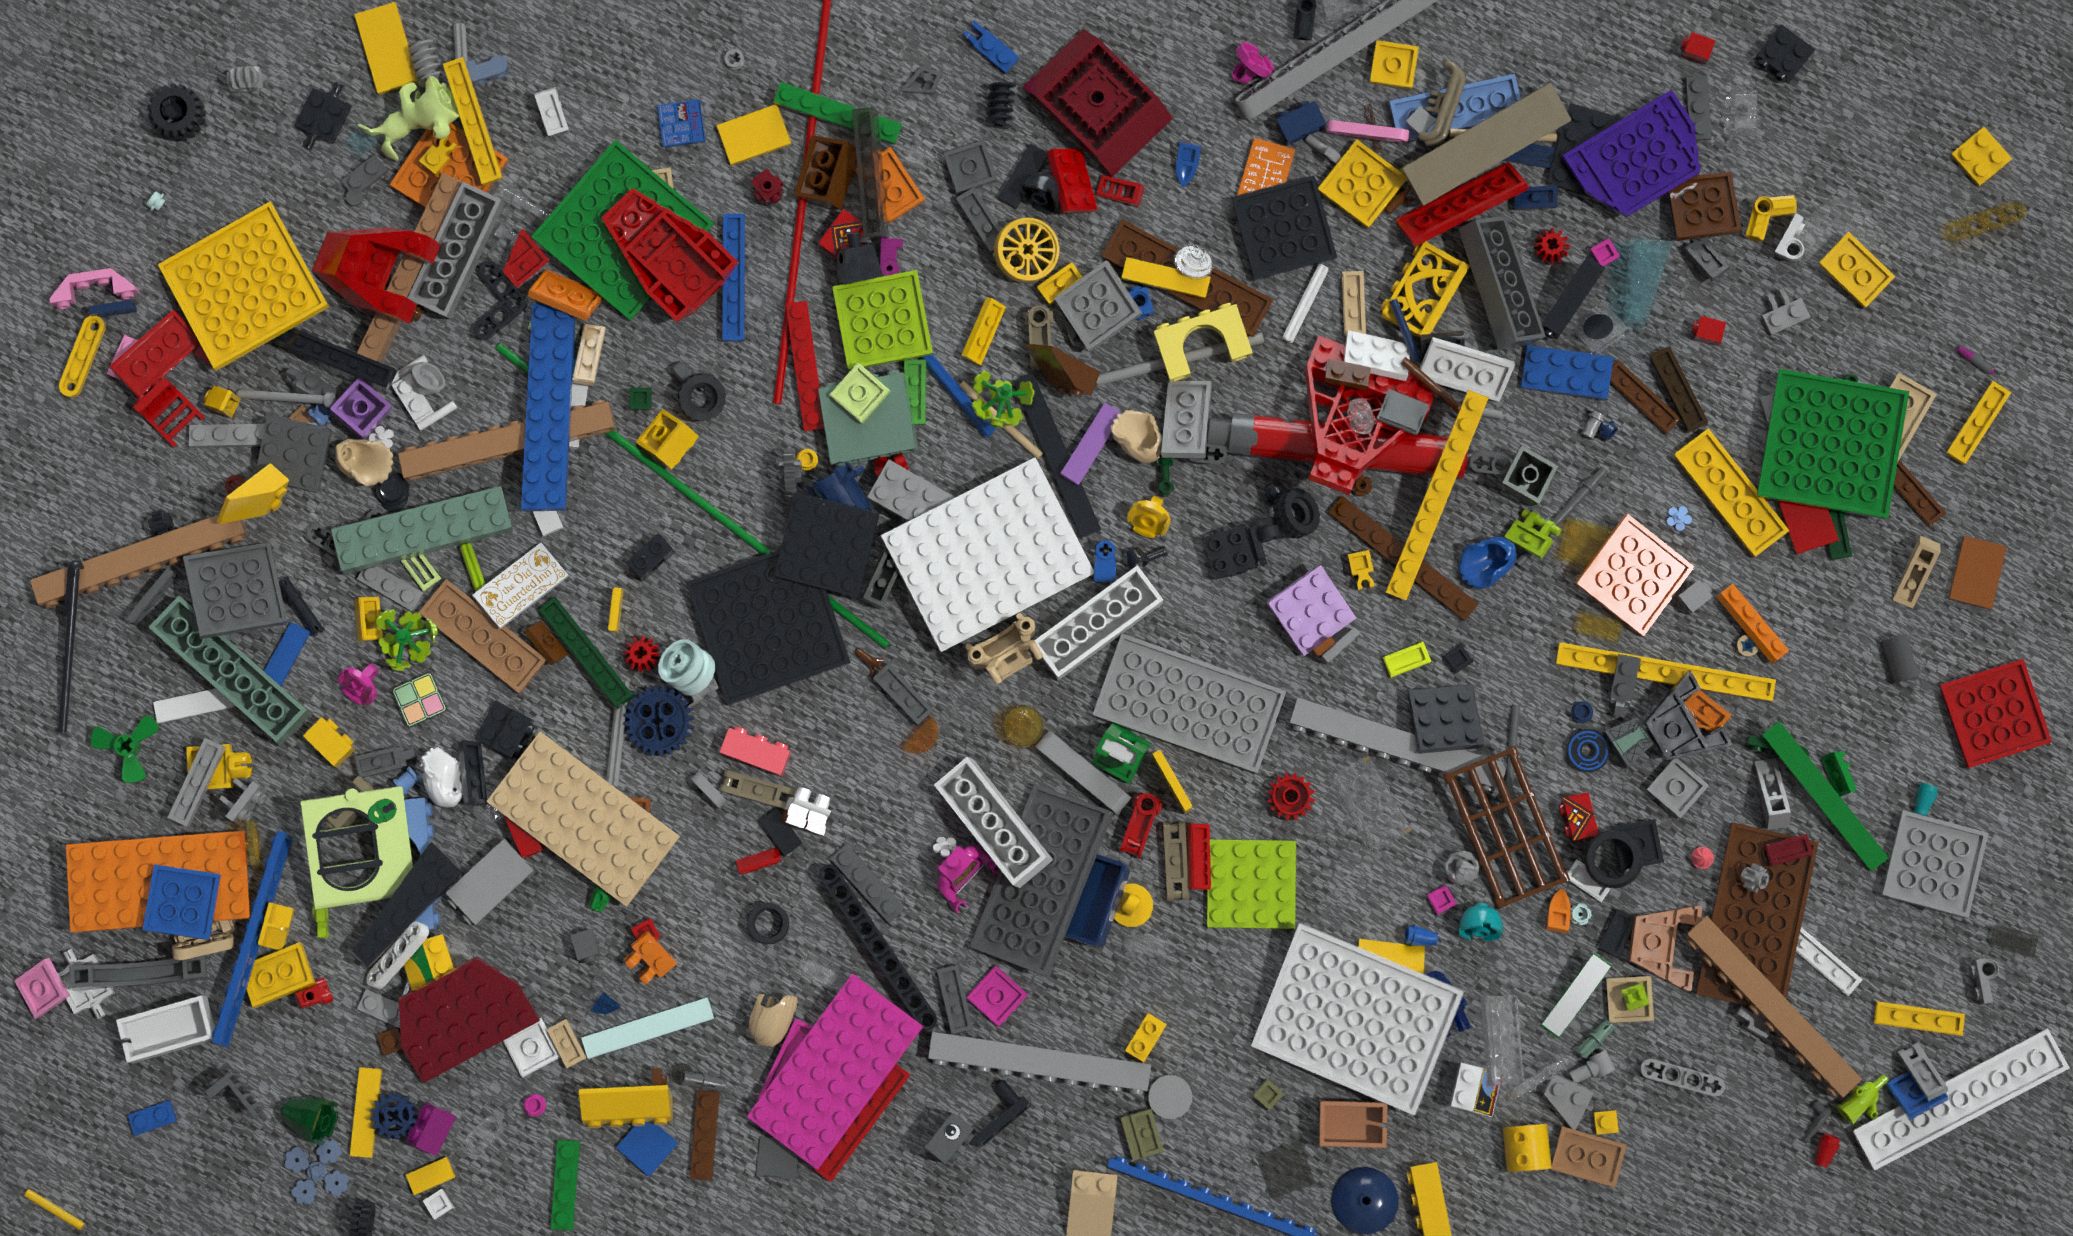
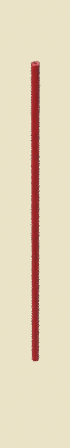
M823 0L811 91L820 95L831 0ZM808 116L803 163L812 136H815L817 118ZM798 198L773 399V404L782 405L790 340L786 304L794 303L807 202Z

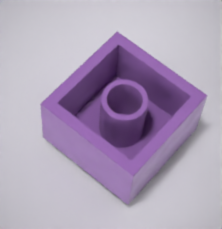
M360 378L330 408V414L359 439H366L392 411V405Z

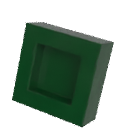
M630 388V411L652 410V388Z

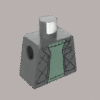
M1638 718L1610 728L1603 733L1625 768L1630 766L1654 744L1645 724L1642 725Z

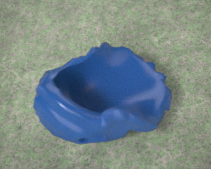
M1496 536L1482 540L1474 545H1467L1462 550L1463 554L1458 564V571L1462 574V580H1467L1468 585L1472 584L1475 589L1489 588L1497 580L1505 576L1516 562L1515 545L1504 537Z

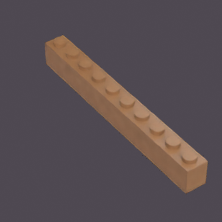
M442 173L415 232L427 235L434 240L436 239L462 181ZM403 255L387 291L408 298L424 261ZM375 314L357 353L383 363L402 322Z
M605 400L595 401L592 403V406L588 407L579 405L571 408L570 442L617 430L612 406L609 402H605ZM513 421L508 423L507 427L493 426L487 428V432L479 433V431L467 433L466 437L462 438L452 436L446 438V442L437 444V441L425 443V447L417 449L415 446L403 449L404 452L398 453L403 478L406 481H411L522 454L525 447L526 422Z
M219 515L83 561L84 569H80L78 598L79 594L85 592L87 594L100 591L99 587L105 585L108 587L119 585L120 580L128 578V580L141 577L140 573L149 571V573L157 572L162 569L161 566L168 563L170 566L180 564L183 556L200 554L209 549L211 552L223 548V544L229 542L231 544L243 542V538L248 536L244 521L238 520L220 524L217 522ZM67 567L30 580L38 605L45 606L46 609L53 608L59 605V601L65 599Z
M1707 916L1703 917L1685 934L1688 938L1686 940L1687 944L1693 950L1698 949L1703 954L1701 957L1703 961L1710 967L1713 965L1719 971L1717 975L1725 983L1730 982L1734 987L1732 991L1740 999L1745 998L1749 1002L1748 1008L1755 1015L1760 1014L1765 1019L1764 1025L1773 1032L1775 1030L1781 1036L1779 1038L1781 1043L1787 1048L1791 1047L1796 1052L1794 1056L1803 1065L1807 1063L1812 1069L1810 1073L1818 1081L1822 1079L1827 1084L1826 1090L1833 1097L1843 1098L1862 1080Z

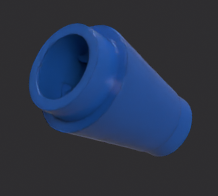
M1416 925L1406 927L1404 943L1409 944V946H1436L1438 933Z

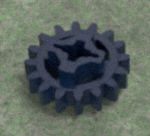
M393 1092L389 1093V1098L381 1095L382 1102L375 1101L374 1103L377 1108L370 1110L372 1113H375V1117L370 1118V1121L376 1122L372 1128L380 1129L379 1136L386 1133V1139L388 1140L391 1138V1135H394L396 1140H399V1134L407 1137L406 1130H410L412 1128L411 1124L417 1121L413 1118V1115H417L418 1111L412 1110L416 1104L408 1103L409 1096L402 1099V1093L400 1092L397 1097H394ZM390 1101H399L396 1107L386 1105ZM406 1107L409 1112L408 1121L404 1118L403 1111ZM386 1109L391 1112H395L397 1110L399 1112L397 1116L400 1118L402 1123L397 1120H393L391 1122L389 1120L391 1116L386 1111ZM380 1111L384 1113L385 1117L383 1124H381L379 1119ZM392 1125H400L401 1127H403L398 1131L389 1130L392 1127Z

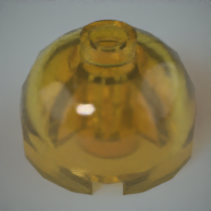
M1016 705L1003 715L1001 732L1005 740L1012 746L1029 748L1035 745L1042 737L1044 720L1040 712L1034 707Z

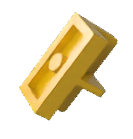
M269 902L258 945L276 950L284 949L295 909Z

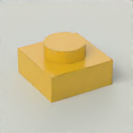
M1616 1110L1593 1113L1596 1135L1619 1132Z

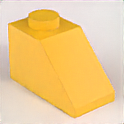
M213 385L212 389H209L205 395L204 401L206 402L204 405L232 419L241 399L232 391Z

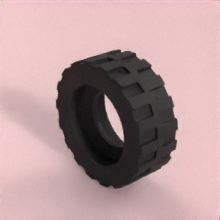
M696 373L682 381L683 383L678 388L677 402L686 416L697 421H709L714 417L716 418L722 412L723 406L726 403V393L718 379L706 373ZM700 386L708 388L712 393L711 403L704 408L696 407L691 401L693 390Z
M1295 488L1279 495L1274 502L1273 515L1276 524L1288 537L1298 539L1313 533L1318 528L1320 523L1319 507L1309 492H1306L1304 489ZM1292 503L1299 508L1302 515V523H1298L1294 518L1291 510Z

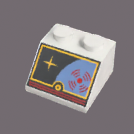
M1459 1063L1449 1107L1492 1117L1502 1074Z

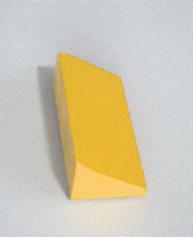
M358 597L354 599L357 641L379 640L383 637L382 628L378 630L375 623L381 614L379 597Z

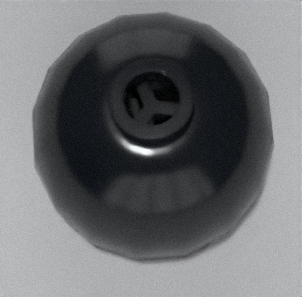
M1051 172L1031 174L1019 190L1023 201L1027 203L1029 200L1033 203L1032 208L1035 210L1053 213L1061 205L1059 201V186Z

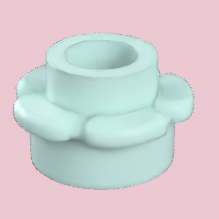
M156 191L146 204L151 208L150 211L154 209L158 211L164 204L163 193L159 194Z
M1579 903L1577 906L1574 905L1571 908V921L1579 925L1588 923V919L1591 918V910L1582 903Z

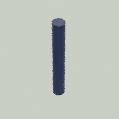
M1398 300L1389 301L1412 361L1421 359Z

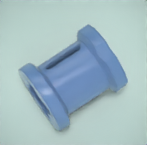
M410 766L407 768L408 771L400 778L393 780L397 787H403L405 795L408 794V790L417 782H422V779Z

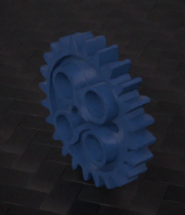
M654 686L653 692L650 688H646V695L639 691L640 699L631 698L634 706L627 705L631 712L624 714L625 717L629 718V721L625 722L624 725L630 726V729L625 733L633 735L629 741H637L636 749L644 746L643 753H647L651 749V756H655L657 751L660 756H664L665 750L669 755H672L673 747L679 751L681 750L679 743L687 744L684 737H692L688 729H693L695 726L689 724V721L694 720L695 717L689 716L688 713L693 711V708H686L689 700L681 701L682 693L675 696L676 689H671L668 693V687L663 686L660 692L659 686ZM657 702L660 703L659 713H658V708H657V706H656V703H657ZM668 703L672 704L674 708L671 715L665 713V706ZM647 705L652 708V714L649 717H646L643 713V709ZM663 718V723H660V727L659 724H655V719ZM669 725H673L675 728V734L672 737H669L666 733ZM648 727L654 730V735L651 739L645 736V730ZM660 732H661V735H662V740H661V741L659 740Z

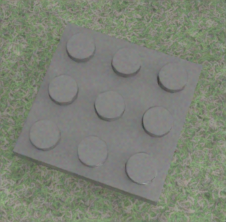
M1108 261L1100 264L1054 298L1088 351L1094 350L1143 314Z

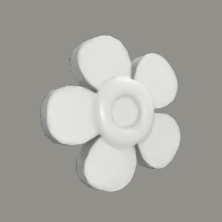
M378 426L375 429L377 434L372 433L369 436L370 441L382 442L387 448L393 446V442L390 439L393 438L394 433L390 429L385 431L384 427Z
M939 837L936 840L937 844L933 846V851L936 853L941 852V856L947 858L958 846L955 845L956 840L954 838H948L946 841L944 837Z

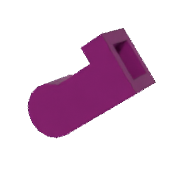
M881 238L880 267L883 276L900 272L897 263V250H903V239Z

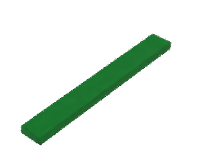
M1777 721L1762 733L1764 738L1871 872L1889 859L1783 724Z

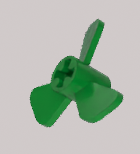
M144 716L131 736L123 734L118 737L101 727H95L92 731L91 745L95 749H115L119 755L123 756L122 780L126 783L140 782L146 778V773L136 757L141 751L140 742L157 733L159 725L151 716ZM128 740L132 742L129 744V747L132 748L129 753L126 749H122V744L125 745Z

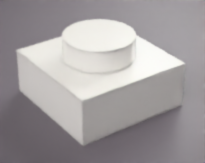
M443 1189L423 1200L434 1220L454 1208Z

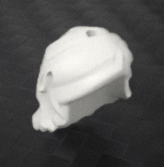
M439 747L435 749L430 748L420 760V766L424 772L422 773L425 790L436 805L440 807H454L463 796L460 762Z

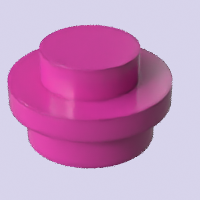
M530 1095L524 1101V1110L530 1116H540L546 1109V1101L540 1095Z

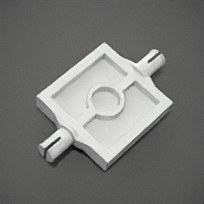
M72 949L64 952L63 954L69 965L59 972L58 975L70 995L67 1001L73 1013L78 1014L85 1009L92 1008L97 1019L104 1017L105 1013L100 1003L105 998L115 994L113 988L73 991L70 986L69 966L100 965L96 955L93 954L83 960H77Z

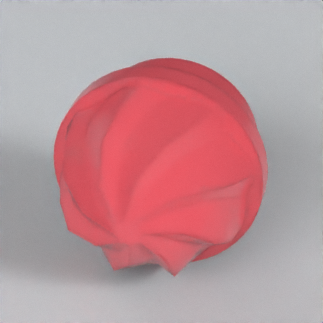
M1706 847L1695 849L1691 855L1693 865L1699 869H1706L1713 863V853Z

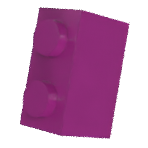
M426 1101L425 1105L420 1109L418 1119L410 1129L406 1141L418 1149L437 1156L457 1116Z

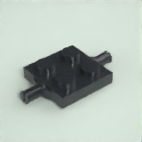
M335 82L330 93L312 88L294 125L309 135L303 147L312 151L316 140L335 143L352 108L351 104L340 100L338 97L344 87L342 84Z

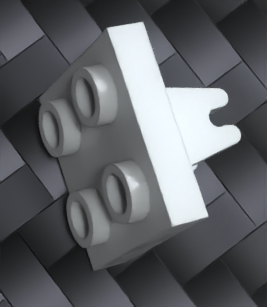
M235 778L233 782L244 790L241 797L235 804L224 796H221L219 799L231 808L226 817L241 825L243 822L247 823L254 814L252 812L256 805L260 806L265 801L267 789L254 781L247 786Z

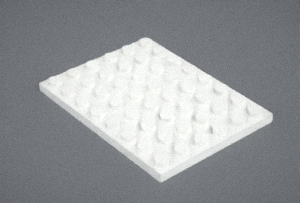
M1036 458L881 535L940 652L1094 574V570Z
M1299 923L1251 1046L1415 1116L1464 991Z

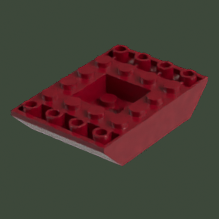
M1084 29L1022 87L1111 177L1119 172L1173 120V117L1161 100L1099 38ZM1095 93H1100L1103 95L1104 100L1101 103H1094L1091 97Z

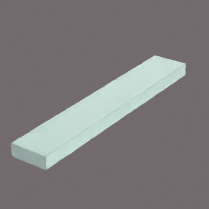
M707 997L591 1034L581 1039L587 1059L712 1020L714 1015Z

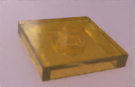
M254 820L246 821L248 839H245L246 852L250 854L251 866L254 869L262 868L258 825Z

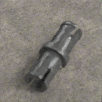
M683 1071L680 1083L681 1085L698 1087L699 1090L703 1091L708 1089L723 1093L726 1089L727 1080L726 1078L708 1076V1073L696 1074Z

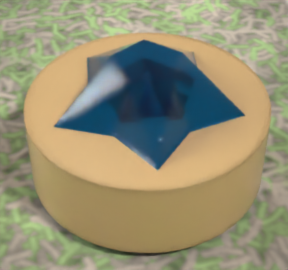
M1748 635L1742 636L1737 641V651L1744 657H1751L1759 650L1758 646Z

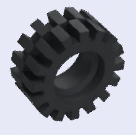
M355 1201L350 1218L349 1236H372L376 1214L374 1202Z

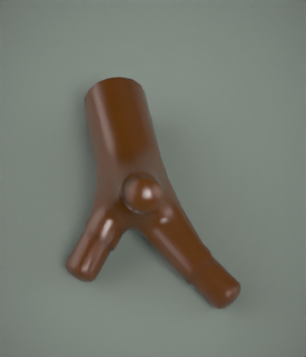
M1408 186L1402 193L1400 188L1396 197L1385 209L1391 214L1401 204L1413 202L1414 198L1406 197L1412 187Z
M861 648L856 651L855 655L868 665L871 676L876 675L875 668L883 669L879 662H884L883 658L872 657Z

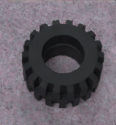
M175 83L170 84V88L166 85L162 86L163 90L160 92L157 89L154 92L156 94L155 98L151 96L149 100L152 104L147 106V110L150 112L147 114L148 118L161 136L163 135L165 139H172L174 142H178V139H181L183 142L187 141L186 137L188 136L194 138L195 131L200 133L202 129L199 126L200 124H205L203 116H206V111L203 109L205 108L204 104L189 87L186 88L182 84H179L178 87ZM170 97L176 103H185L187 105L185 117L174 123L166 121V117L161 110V107H163L162 102Z

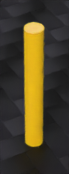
M28 1189L24 1197L81 1231L85 1225L78 1218L32 1190Z

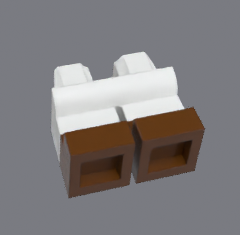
M798 787L794 797H789L780 822L824 836L826 830L825 823L831 813V810L828 809L830 797L817 794L814 804L808 802L811 791Z

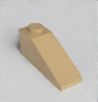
M1919 536L1893 601L1910 608L1914 607L1941 552L1940 543Z

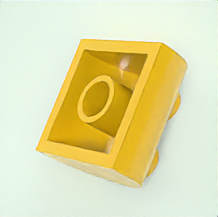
M1547 1124L1502 1128L1507 1172L1552 1168Z

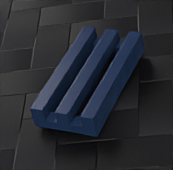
M131 300L89 307V314L100 318L137 312L136 304Z

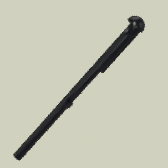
M78 560L71 561L67 566L64 617L67 616L65 656L62 659L63 675L58 732H67L79 577L80 569H84L83 563Z

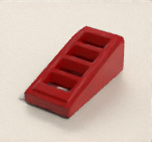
M1101 175L1096 196L1139 208L1145 187L1139 183ZM1107 181L1111 182L1108 193H1104ZM1118 184L1117 194L1113 195L1115 185ZM1124 186L1128 187L1125 197H1122ZM1135 189L1133 198L1130 199L1132 190Z

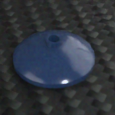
M1370 1167L1355 1168L1345 1173L1334 1187L1332 1194L1334 1213L1339 1222L1352 1232L1359 1234L1379 1232L1392 1222L1397 1213L1399 1203L1397 1189L1392 1180L1380 1170ZM1365 1196L1370 1198L1368 1205L1362 1203V1199Z

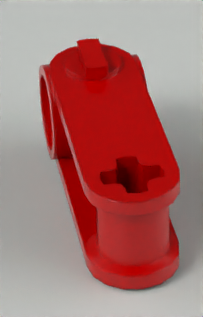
M1140 792L1139 795H1135L1132 804L1134 810L1119 852L1123 853L1125 851L1136 855L1138 859L1141 858L1155 815L1159 816L1163 804L1160 802L1161 799L1149 793ZM1144 799L1152 800L1154 806L1151 810L1145 811L1142 809L1141 802Z

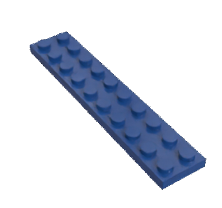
M532 304L522 511H566L576 317L546 304Z

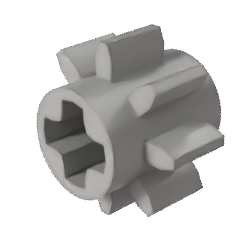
M1754 863L1751 868L1746 867L1741 874V881L1744 883L1743 887L1755 893L1758 892V888L1764 889L1769 881V876L1765 873L1766 869Z

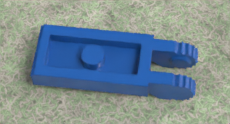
M973 21L970 25L982 37L977 41L967 31H964L962 36L974 45L973 47L1007 74L1020 57L988 30L986 31L981 25Z

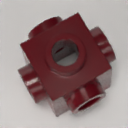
M765 169L750 181L751 186L755 190L753 194L760 203L764 201L768 206L771 203L776 204L782 199L784 194L782 186H784V183L778 175L773 176L768 169Z

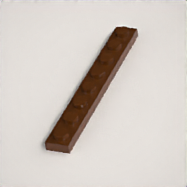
M1342 496L1329 511V514L1396 566L1404 544ZM1422 560L1414 582L1465 621L1478 606V603L1426 561Z

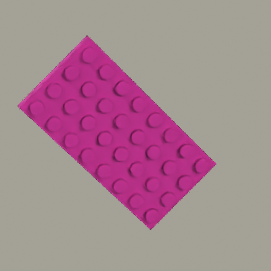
M852 973L747 1117L818 1170L924 1026Z

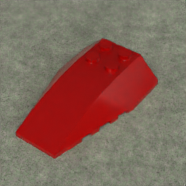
M633 188L602 217V220L646 293L676 323L695 313L725 284L739 263L707 231L702 228L700 229L692 222L676 215L673 211L664 208L656 201Z

